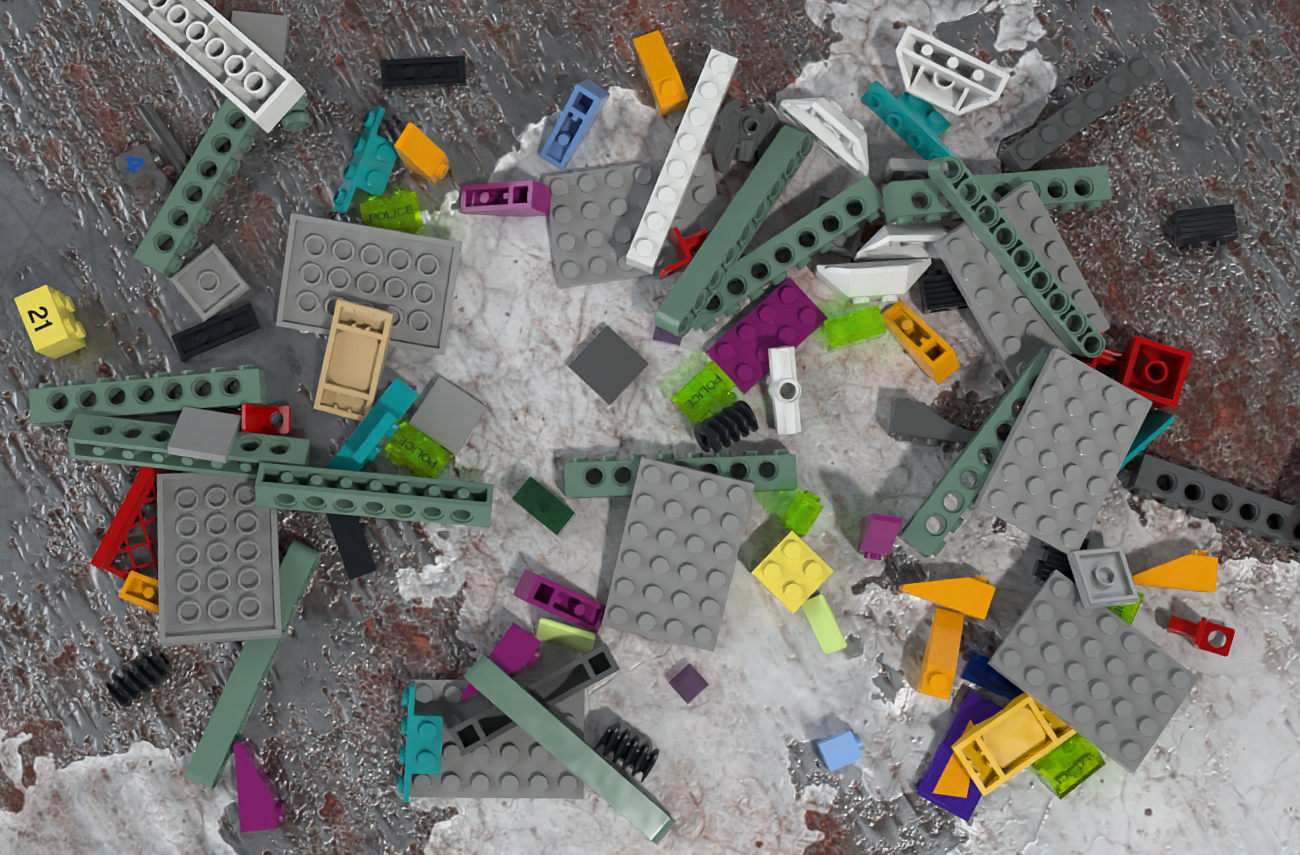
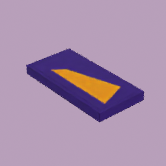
M968 690L915 793L968 822L982 794L951 746L974 725L994 716L1004 708Z

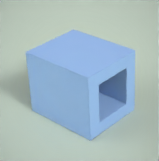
M849 729L816 742L826 767L830 772L863 758L860 752L864 749L863 743L858 733L852 734Z

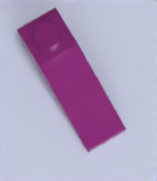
M535 180L462 185L460 213L513 217L550 216L551 187Z
M874 513L863 517L857 552L864 553L865 559L881 561V556L890 555L902 523V518Z
M527 569L524 570L513 593L514 596L594 633H598L601 627L605 605Z
M513 622L491 652L489 658L509 676L514 677L523 672L527 665L531 668L534 666L542 654L538 651L542 642ZM469 683L460 699L466 702L478 696L481 692Z
M247 741L234 743L240 833L279 828L282 826V821H285L284 803H280L279 794Z

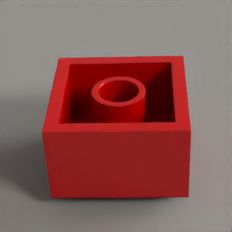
M1139 336L1128 340L1124 351L1126 359H1122L1125 363L1118 372L1116 382L1152 401L1151 407L1163 411L1177 408L1192 353Z

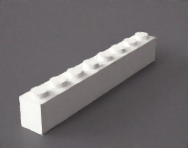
M711 48L626 256V264L653 274L735 73L738 58Z

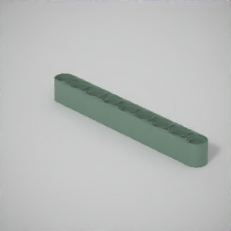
M788 124L781 128L659 307L655 316V325L679 337H684L688 334L810 153L814 144L812 133Z
M943 156L933 159L928 167V175L1068 349L1073 354L1094 358L1101 355L1105 348V340L1101 333L965 164L955 156ZM945 162L950 169L947 177L942 172ZM963 185L966 186L968 192L965 199L962 198L960 192ZM981 208L985 210L983 221L979 218V210ZM999 230L1003 233V239L1000 243L997 241V232ZM1019 252L1020 262L1016 265L1014 257ZM1036 273L1038 276L1037 284L1033 286L1032 278L1033 275ZM1054 295L1055 303L1051 308L1049 301L1051 296ZM1071 316L1072 325L1068 329L1067 320ZM1088 338V339H1089V346H1088V348L1085 350V348H1084V342H1085V340Z
M294 540L290 545L280 566L282 638L246 640L188 766L185 778L212 790L219 782L233 752L234 743L238 741L319 564L322 551L297 540Z
M483 654L464 675V678L656 845L676 824V821L488 656Z

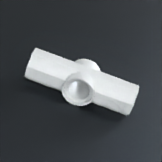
M794 346L768 348L771 378L768 392L773 402L775 434H795L801 432L799 410L801 387L797 382ZM784 383H787L789 385V393L782 397L780 388Z

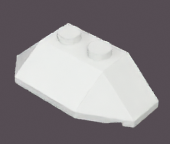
M909 25L895 50L906 92L956 117L997 102L1010 77L1009 74Z
M824 97L784 99L780 103L778 112L795 127L812 133L814 143L858 181L869 175L867 135L863 131L864 127L857 120L847 118L842 113V108L833 100L828 101Z
M924 220L917 221V224L897 226L896 222H888L857 252L854 263L931 258V263H944L933 243L950 231L942 224H925Z
M931 258L817 265L815 276L843 301H852L854 306L868 305L870 300H881L882 304L897 303L898 298H902L931 265Z

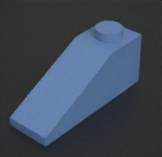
M588 79L577 83L539 157L563 171L599 117L610 93Z

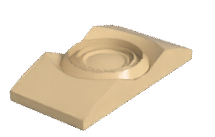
M337 299L313 409L363 421L376 403L383 364L390 344L394 313Z

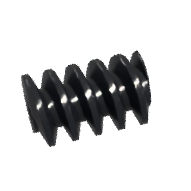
M740 400L733 402L728 407H724L721 412L714 413L712 417L705 418L703 422L696 423L693 427V432L698 445L703 451L709 453L711 448L715 453H720L722 446L725 448L730 447L731 440L737 443L740 440V435L747 437L749 430L756 432L758 430V422L751 407L745 401Z
M154 645L150 646L151 656H148L145 652L140 653L142 663L135 659L130 660L133 667L132 670L122 666L123 676L120 677L113 672L111 677L114 683L106 682L109 692L121 706L125 708L131 706L132 700L137 701L141 699V692L147 694L151 691V686L157 687L160 685L161 679L167 680L170 678V672H173V668L167 657Z
M617 721L607 728L594 747V750L603 745L602 755L604 757L613 752L612 762L615 764L620 759H623V770L632 765L631 776L635 777L642 772V783L657 762L660 750L655 748L649 753L650 743L646 741L639 746L640 736L636 735L629 739L631 730L626 728L620 733L621 722Z

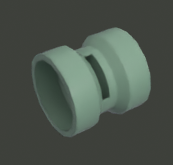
M302 95L283 116L282 126L285 131L303 130L311 125L310 117L305 112L307 106L305 96Z

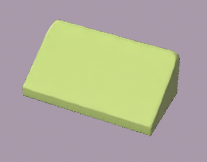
M818 594L807 599L801 606L823 652L829 654L847 647L846 640L824 594Z
M545 617L540 618L536 637L540 640L584 654L592 651L597 636L595 633Z

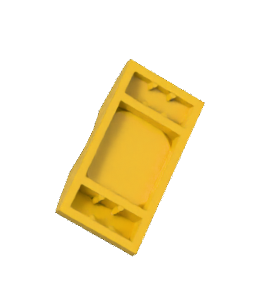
M1024 692L1015 697L1003 710L994 716L974 725L951 748L980 793L986 796L1077 732Z

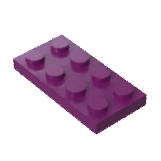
M789 277L706 352V355L737 389L745 395L770 372L768 348L794 346V349H796L828 318Z

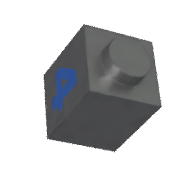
M146 143L114 158L126 183L133 189L165 175L161 168L164 161L157 149L152 150Z

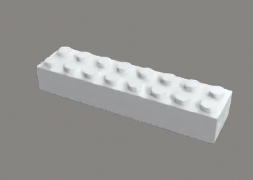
M117 0L267 133L273 129L306 92L288 72L204 0Z

